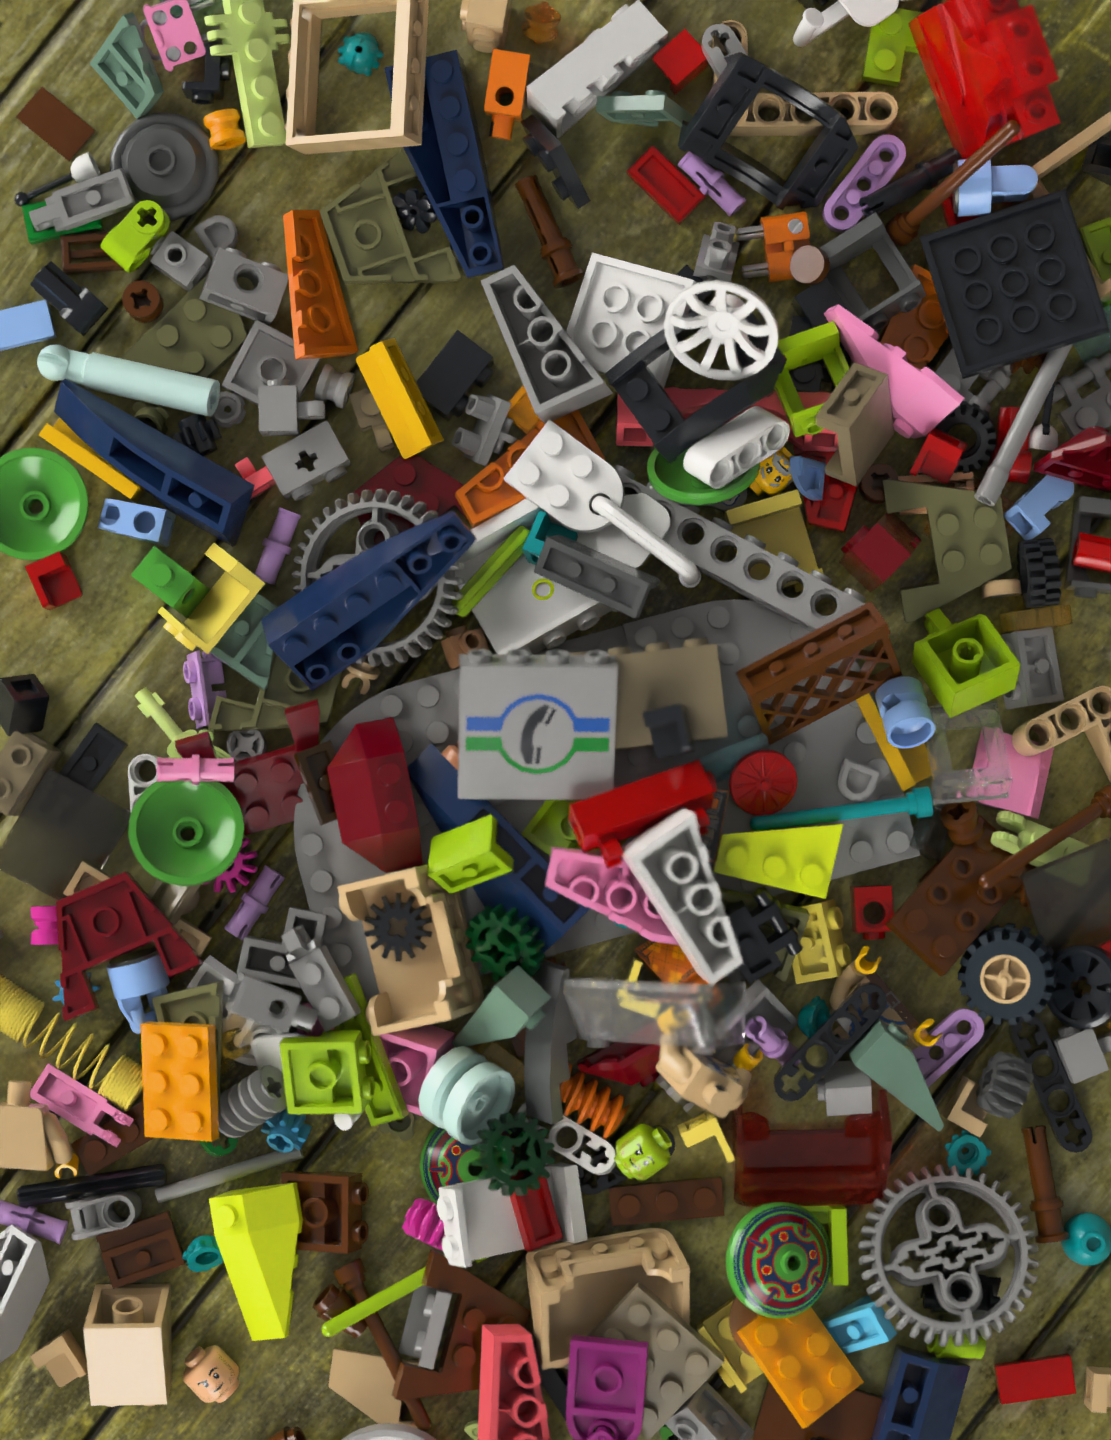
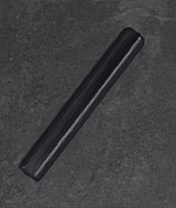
M154 1164L93 1174L91 1176L86 1175L24 1185L17 1189V1198L20 1207H28L163 1185L167 1182V1173L164 1164Z

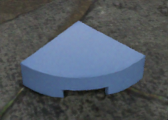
M802 456L790 457L791 475L797 489L803 496L812 501L822 500L826 463Z

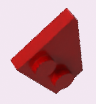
M795 445L793 446L795 456H802L826 464L835 453L832 451H802ZM825 473L823 499L812 501L803 496L809 525L845 533L858 485L856 487Z

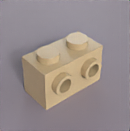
M462 0L460 19L462 20L461 31H466L468 44L473 45L475 50L484 53H492L493 48L504 50L512 1Z

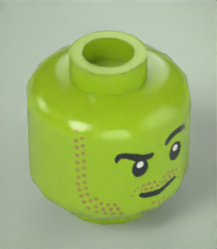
M642 1123L617 1140L614 1160L620 1171L627 1178L645 1181L669 1164L670 1152L668 1148L672 1143L662 1128L657 1127L654 1129L650 1125Z

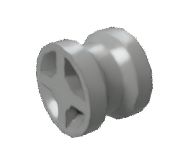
M326 364L320 374L314 399L318 401L327 399L333 401L336 407L344 409L349 399L348 394H351L355 374L349 371L345 373L337 372L334 366Z
M258 730L235 731L228 737L227 750L234 760L240 761L266 753L267 741Z

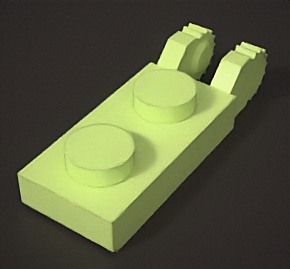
M1001 810V812L998 811L996 823L1018 833V837L1005 831H996L992 834L991 843L1014 855L1052 829L1031 820H1026L1024 816L1014 812ZM1068 837L1029 864L1076 884H1082L1087 880L1094 847Z

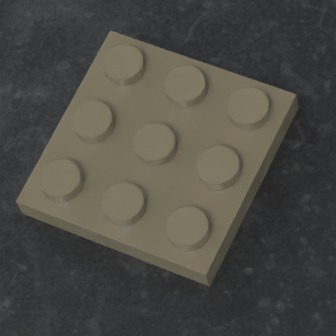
M640 1281L587 1335L590 1337L649 1342L644 1419L640 1434L647 1440H650L725 1360V1356ZM569 1364L564 1367L569 1371Z

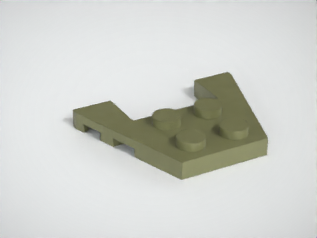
M401 148V151L389 161H384L375 168L376 171L359 184H354L319 211L345 284L449 283L461 281L450 246L417 258H412L389 192L391 188L419 179L404 148Z
M892 478L881 479L886 512L888 514L926 507L938 580L936 582L899 588L904 621L906 623H911L923 617L926 613L951 602L1012 569L1001 495L995 506H988L975 499L974 495L977 490L908 482Z
M273 652L268 687L265 691L260 688L256 705L217 696L208 730L209 732L220 733L290 728L285 715V708L318 699L320 708L319 726L328 725L342 671L312 691Z

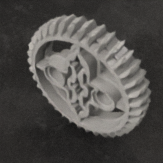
M377 489L375 494L371 490H363L361 497L357 493L348 494V503L344 499L335 500L336 510L332 507H325L323 509L326 520L321 517L312 519L317 530L306 529L304 531L310 541L309 543L300 542L298 544L300 550L305 551L303 557L296 556L293 560L297 564H302L301 571H294L291 575L294 578H301V585L294 586L292 590L295 593L301 592L330 571L374 547V536L378 531L383 532L385 540L400 534L396 524L388 519L389 513L403 517L415 526L437 518L438 513L434 510L425 513L427 507L425 502L418 501L414 504V497L411 495H405L401 499L400 492L394 490L389 495L385 489ZM372 513V519L365 522L357 533L356 554L334 555L327 559L320 568L324 550L334 533L347 521L363 514ZM454 563L419 600L422 601L429 597L434 588L438 586L430 613L415 631L393 642L384 643L383 639L372 651L355 663L361 665L363 661L366 662L368 660L370 666H379L382 660L385 666H392L395 659L399 663L407 662L408 654L412 657H419L421 655L420 646L424 649H431L433 644L429 636L434 639H441L443 633L438 626L450 627L452 622L446 617V614H457L459 611L456 606L451 605L452 599L461 600L463 597L462 593L454 592L455 585H463L465 582L463 578L455 577V570H462L464 568L463 563Z
M939 1164L934 1169V1177L931 1176L930 1170L927 1167L920 1169L921 1180L918 1179L913 1171L906 1174L908 1186L900 1178H897L893 1182L897 1194L893 1190L885 1188L882 1191V1195L888 1203L880 1199H876L873 1202V1207L880 1214L868 1212L865 1217L868 1222L875 1226H863L861 1228V1234L871 1238V1241H860L858 1248L863 1251H869L870 1255L861 1256L859 1264L871 1265V1269L861 1274L863 1280L872 1278L875 1280V1283L867 1288V1293L874 1294L877 1291L881 1293L882 1297L878 1298L875 1305L879 1308L887 1303L891 1307L884 1315L887 1320L891 1319L895 1314L901 1317L896 1325L897 1329L902 1330L908 1322L913 1325L909 1334L912 1338H915L922 1329L925 1330L924 1342L927 1344L932 1342L936 1333L939 1334L938 1342L940 1346H946L949 1335H952L955 1347H960L963 1345V1334H966L967 1340L971 1345L978 1342L977 1330L985 1340L990 1339L992 1331L989 1325L1000 1333L1005 1329L1001 1317L1010 1323L1016 1320V1315L1010 1307L1018 1311L1025 1309L1026 1305L1018 1296L1030 1298L1033 1294V1291L1023 1284H1034L1037 1281V1276L1027 1272V1269L1039 1267V1261L1028 1258V1255L1038 1252L1039 1248L1035 1244L1027 1245L1026 1240L1033 1238L1036 1234L1034 1230L1023 1231L1022 1226L1027 1224L1030 1218L1026 1215L1018 1219L1015 1213L1022 1208L1021 1203L1017 1202L1010 1207L1006 1201L1011 1198L1012 1193L1007 1190L1000 1196L995 1192L1000 1187V1182L994 1181L990 1187L984 1185L987 1180L985 1173H981L976 1181L972 1180V1168H966L965 1174L960 1177L958 1176L959 1169L956 1165L951 1166L948 1175H945L943 1166ZM955 1189L980 1198L997 1212L1009 1233L1003 1232L996 1225L990 1223L964 1226L956 1203L949 1197L937 1194L936 1190ZM920 1193H924L925 1198L917 1206L915 1212V1224L919 1238L897 1245L891 1252L889 1263L884 1264L882 1256L883 1239L891 1218L906 1201ZM929 1210H941L946 1216V1225H934L929 1219ZM951 1230L953 1231L954 1235H947ZM970 1237L969 1239L959 1241V1239ZM982 1237L985 1243H997L996 1246L988 1251V1254L985 1249L973 1248L982 1240ZM931 1238H940L932 1248L920 1250L930 1242ZM945 1246L949 1252H961L952 1260V1263H950L949 1258L936 1257L945 1249ZM1008 1246H1013L1015 1256L1014 1271L1007 1291L991 1310L974 1318L972 1312L980 1305L983 1296L978 1272L998 1266L1006 1258ZM909 1255L912 1261H925L915 1270V1273L912 1267H899L909 1258ZM978 1260L973 1262L965 1272H956L966 1261ZM934 1269H938V1270H939V1271H934V1272H930V1273H927V1272H926V1271H930V1270H934ZM943 1274H952L946 1280L943 1276ZM888 1276H892L900 1284L907 1287L933 1284L941 1307L950 1314L960 1316L961 1321L942 1322L917 1313L896 1294L888 1280ZM953 1283H960L966 1287L968 1291L966 1302H959L952 1297L950 1288Z

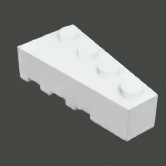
M639 0L631 6L628 4L623 5L614 13L608 24L601 29L594 30L581 45L526 87L527 108L559 139L596 106L597 96H608L667 44L668 32Z
M681 807L622 847V857L697 974L712 985L741 965L743 960L729 917L724 911L720 898L721 893L708 860L710 859L697 828L699 825L695 813Z

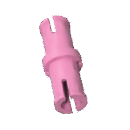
M192 755V758L157 757V782L192 781V785H200V781L234 782V758H200V755Z

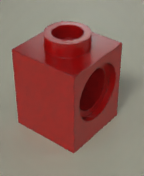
M892 885L850 887L853 932L862 933L863 940L884 939L885 931H891L885 924L894 914ZM870 902L878 903L882 910L880 919L875 923H868L863 917V909Z

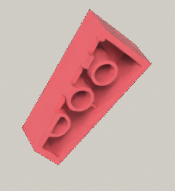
M520 1324L482 1325L478 1440H552L547 1423L546 1404L543 1402L540 1388L541 1380L532 1335Z

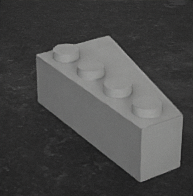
M515 265L481 280L534 412L544 424L549 419L554 421L613 394Z

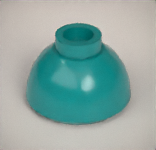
M1086 1212L1077 1214L1066 1222L1064 1230L1069 1232L1070 1238L1061 1241V1245L1068 1258L1077 1264L1085 1266L1097 1265L1107 1259L1111 1253V1227L1104 1218L1097 1214Z

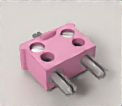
M167 0L153 6L145 4L143 12L146 19L141 21L139 26L144 38V27L148 24L160 54H153L148 47L152 60H162L165 69L172 71L173 66L205 55L206 45L221 43L222 40L206 41L203 43V41L208 40L207 34L200 36L192 14L196 10L213 5L215 0H206L193 6L189 5L202 0ZM179 5L182 8L179 16H172L170 14L172 6ZM191 41L195 43L194 51L186 52L184 50L186 42Z

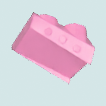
M982 727L980 738L975 748L976 756L972 773L968 775L965 785L967 791L966 798L973 800L977 804L1039 819L1054 747L1034 756H1023L1013 747L1011 734ZM1032 741L1035 745H1039V742Z

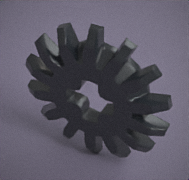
M396 893L394 903H390L387 895L382 896L384 904L382 909L374 903L370 907L377 914L376 918L365 917V922L374 925L373 930L365 931V936H376L378 939L370 947L375 950L382 944L385 947L382 957L387 959L390 950L395 951L396 961H402V951L405 950L411 959L416 957L412 947L417 946L424 950L427 945L420 941L421 936L432 937L431 931L423 930V925L431 923L432 918L422 919L420 913L427 907L423 905L415 909L412 904L416 897L410 895L407 903L401 902V893ZM394 917L398 921L404 918L408 922V925L404 928L407 933L406 936L402 937L400 934L392 936L388 930L392 927L389 921L391 918Z

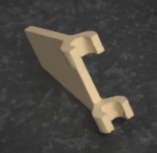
M334 1348L328 1385L330 1389L378 1424L395 1423L417 1428L413 1420L403 1421L400 1419L403 1400H397L392 1396L395 1381L383 1356ZM401 1359L405 1363L419 1364V1360Z

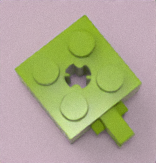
M940 608L926 613L924 627L929 634L926 638L915 642L912 663L950 718L1016 688L1021 664L986 615L978 614L960 623L952 624Z

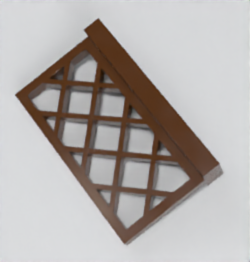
M871 601L735 672L768 745L872 692L888 680L902 676L889 638L891 632L888 624ZM876 642L872 651L863 650V648ZM856 658L866 660L859 672L850 671ZM843 660L838 669L829 667ZM877 662L888 663V668L877 674H871ZM822 676L832 677L826 690L816 688ZM809 677L805 686L795 685ZM844 679L854 681L850 688L843 692L837 691ZM788 694L799 695L793 707L782 706ZM775 695L771 704L761 703ZM810 697L820 698L816 706L808 710L804 709ZM776 715L787 716L782 724L770 730L769 727Z

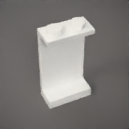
M556 1163L545 1166V1169L550 1174L549 1178L546 1179L563 1239L558 1241L570 1243L587 1241L577 1164ZM490 1178L438 1188L440 1198L437 1201V1211L440 1219L444 1222L445 1237L442 1240V1248L449 1265L470 1267L472 1266V1260L525 1249L510 1196H502L501 1188L496 1191L489 1190Z

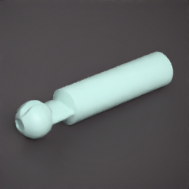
M58 344L48 345L41 350L37 357V366L44 378L51 381L67 379L72 383L84 385L86 389L210 417L216 411L219 402L220 383L218 380L94 352L88 354L74 351Z

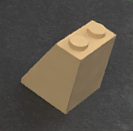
M171 1283L126 1284L115 1289L112 1288L111 1284H95L83 1328L91 1406H155L167 1404L172 1383Z

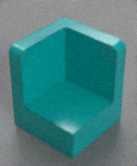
M540 510L522 550L527 561L536 565L547 537L563 535L577 541V532L551 523L547 512Z

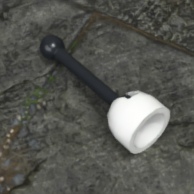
M87 152L78 156L73 161L69 174L28 193L19 192L15 195L14 201L20 207L28 205L29 200L72 180L79 183L101 175L100 170L91 153Z
M1055 381L1045 399L1042 423L1030 431L1028 448L1050 451L1058 448V433L1049 424Z

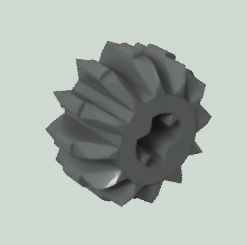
M999 1051L988 1060L986 1068H983V1074L978 1080L979 1087L976 1090L977 1105L992 1115L1007 1119L1019 1113L1022 1104L1027 1102L1028 1092L1031 1091L1030 1084L1033 1080L1032 1065L1011 1053L1006 1054Z

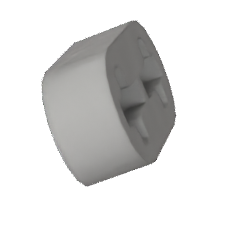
M714 24L705 30L701 49L711 68L719 78L728 65L724 57L738 52L745 55L747 53L730 27L724 24ZM716 35L718 39H727L724 48L728 55L724 56L719 47H710L713 40L712 36Z

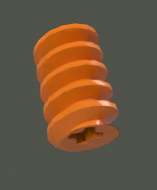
M569 1063V1071L571 1075L572 1064ZM579 1071L575 1075L570 1076L569 1080L559 1084L561 1103H565L563 1115L567 1117L575 1110L579 1111L576 1123L580 1125L590 1118L591 1125L589 1131L594 1132L600 1126H603L602 1139L607 1140L617 1129L630 1103L623 1108L624 1096L620 1093L609 1100L611 1093L609 1086H605L599 1092H596L598 1080L595 1078L583 1084L585 1072Z

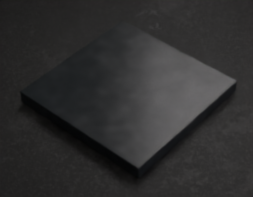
M1066 188L920 237L963 379L1110 332Z

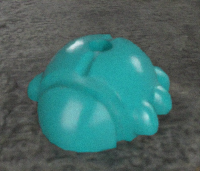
M367 32L356 33L355 36L343 38L344 46L338 48V52L342 55L338 58V63L345 65L347 69L355 71L357 74L371 76L372 69H378L380 66L378 59L384 56L383 52L378 48L379 44L376 38ZM361 48L362 52L357 53L356 50Z
M820 996L814 997L811 1002L805 1004L798 1014L799 1029L807 1036V1039L830 1016L829 1008L825 1004V1000L821 999Z
M964 1129L961 1131V1135L954 1134L952 1136L951 1143L945 1144V1149L948 1152V1156H946L947 1164L950 1170L951 1166L956 1165L959 1169L958 1175H964L966 1168H972L973 1174L977 1175L980 1173V1167L987 1165L986 1157L991 1155V1150L985 1146L982 1140H979L978 1137ZM967 1147V1151L962 1153V1149Z
M212 1235L196 1237L182 1256L184 1260H187L188 1268L195 1272L207 1271L223 1263L216 1238Z

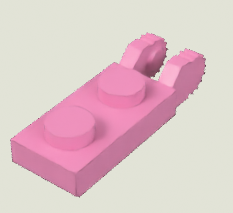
M49 1063L31 1089L30 1098L40 1104L48 1105L49 1110L90 1135L95 1134L115 1147L121 1142L118 1135L98 1126L105 1113L114 1117V1120L120 1124L129 1127L134 1121L133 1118L113 1107L111 1101H108Z

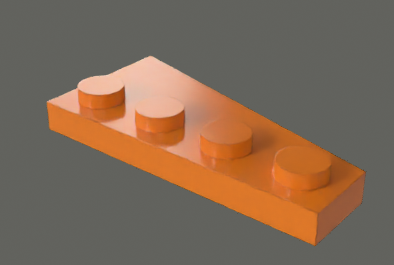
M579 410L552 421L603 460H606ZM542 420L521 440L518 439L495 462H491L456 491L455 497L472 528L526 499L525 496L507 484L503 478L545 426Z

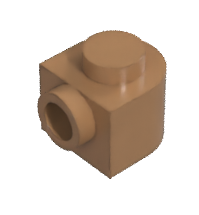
M466 625L445 632L447 638L440 642L450 671L460 668L459 654H468V651L474 649L490 651L482 627L469 631Z

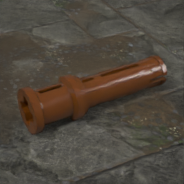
M530 175L519 180L515 187L540 239L539 241L542 245L540 256L548 262L555 278L552 282L554 287L563 288L579 281L585 276L584 270L578 268L570 250L573 246L571 241L567 237H563L559 230L556 219L541 189L538 177Z
M1039 1125L1034 1128L1037 1142L1034 1139L1033 1126L1022 1128L1021 1131L1024 1137L1034 1200H1031L1029 1206L1030 1211H1033L1036 1217L1038 1235L1035 1236L1036 1243H1052L1067 1240L1070 1238L1069 1232L1064 1230L1061 1214L1064 1202L1060 1196H1056L1045 1131L1046 1125Z

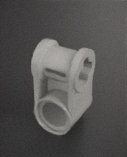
M131 1190L72 1199L65 1202L66 1209L71 1211L74 1225L73 1240L86 1239L105 1232L128 1227L141 1215L143 1210L141 1198ZM116 1200H121L129 1206L130 1215L128 1218H122L116 1214L114 1210Z

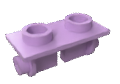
M200 650L186 655L187 661L183 665L184 678L186 683H190L192 698L188 702L189 715L192 721L195 720L196 729L209 726V719H211L217 696L227 698L226 690L212 692L211 686L225 683L222 661L211 653L207 654L204 651L202 652L203 658H201Z

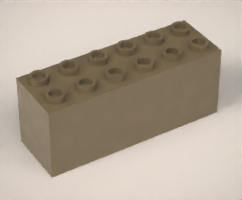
M707 638L684 640L681 648L670 649L669 642L648 644L644 648L645 652L631 653V647L608 649L607 653L609 655H615L618 666L615 751L654 747L650 728L645 727L642 712L680 703L686 707L693 742L723 739L728 736L717 643L708 644ZM588 651L570 653V655H585Z

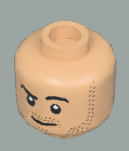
M212 1345L205 1349L199 1346L184 1361L187 1367L183 1373V1381L205 1403L214 1401L221 1403L234 1393L240 1381L237 1379L239 1376L238 1365L218 1345Z

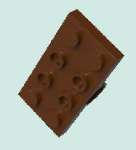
M982 816L981 818L985 823L983 836L972 844H954L944 857L924 874L917 883V888L885 924L940 977L950 970L1036 868V866L1028 863L990 889H983L979 885L980 876L1013 854L991 843L992 834L997 830Z

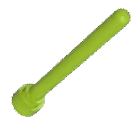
M489 1257L472 1260L471 1263L475 1261L478 1264ZM426 1266L325 1322L321 1328L323 1335L332 1337L423 1286L422 1279Z

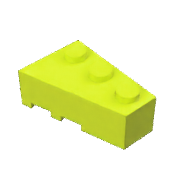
M843 824L720 835L716 860L712 864L711 871L826 899Z

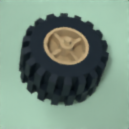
M1007 923L1003 928H1000V925L992 926L989 931L981 932L962 956L960 961L961 968L958 971V980H962V985L959 989L962 996H968L969 999L966 1004L972 1010L976 1006L980 1010L978 1016L985 1020L988 1015L994 1018V1024L1001 1025L1003 1020H1008L1009 1025H1017L1021 1019H1024L1025 1022L1033 1019L1035 1013H1040L1050 1000L1057 984L1058 976H1056V972L1058 970L1057 960L1052 958L1054 954L1050 945L1046 947L1043 944L1045 938L1039 933L1036 937L1030 934L1031 928L1023 926L1022 929H1016L1015 924Z

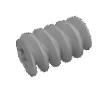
M270 1065L263 1066L260 1071H254L249 1077H245L229 1090L221 1093L218 1099L219 1132L231 1138L242 1137L258 1125L274 1117L278 1112L286 1109L287 1102L283 1072Z

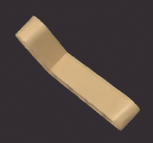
M734 20L722 22L721 24L733 30L748 55V36L745 27ZM715 35L712 48L719 47L724 56L728 55L720 39ZM712 69V87H713L714 84L716 83V81L718 80V77L716 76L715 72H714L713 69ZM886 92L813 93L834 109L843 107L851 113V118L846 121L853 135H879L885 133L892 126L898 112L897 101ZM757 93L729 137L818 136L824 125L816 119L802 121L795 112L799 108L774 93ZM882 107L888 113V118L877 120L871 115L870 109ZM770 108L777 114V119L771 122L764 121L760 118L758 111Z
M1108 686L1095 687L1019 725L1012 734L1013 747L1019 754L1030 757L1085 732L1111 782V741L1109 738L1111 731V688ZM1093 698H1096L1101 703V714L1093 708ZM1062 713L1069 717L1071 722L1070 729L1062 725ZM1030 729H1033L1039 735V745H1035L1030 740Z

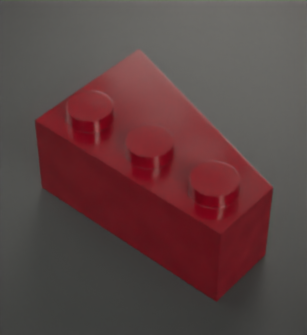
M886 513L871 529L864 525L840 549L845 556L839 563L871 593L883 584L910 557L922 540L895 513Z

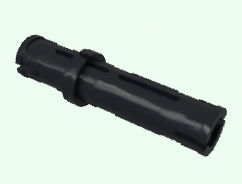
M950 148L930 161L923 160L917 163L914 170L875 192L860 198V207L868 205V207L861 210L866 218L875 212L879 215L924 189L932 190L937 187L938 181L953 173V165L957 164L954 161L960 159L961 155L955 148Z

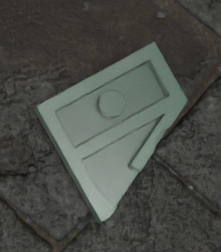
M257 593L210 653L265 691L269 683L274 651L267 644L261 619L278 607Z

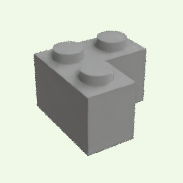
M295 906L289 907L284 933L303 925L310 940L317 939L322 946L328 915L310 911V909ZM313 920L317 921L316 931L314 928ZM250 935L244 937L236 975L242 972L260 980L301 988L289 966L290 963L286 957L289 952L283 940L279 942Z

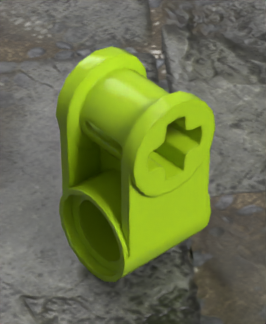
M140 201L106 235L100 248L127 273H132L147 259L156 242L168 233L170 229L169 216L154 201ZM148 214L157 220L153 227L144 220Z

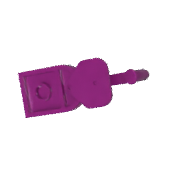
M572 1335L570 1340L566 1423L574 1440H636L638 1438L644 1419L649 1342Z

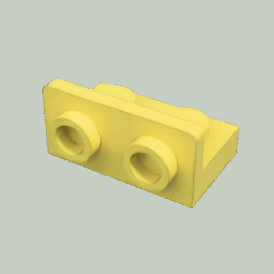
M834 899L798 906L807 909L810 916L800 941L803 949L795 955L792 963L796 984L841 976L842 971L852 962V956L849 946L844 943L841 930L844 921L840 908L836 906Z
M732 1298L696 1323L699 1334L725 1356L724 1363L717 1369L728 1388L735 1385L740 1393H743L747 1390L746 1385L760 1376L763 1371L754 1358L744 1353L733 1339L729 1325L730 1310L734 1301Z

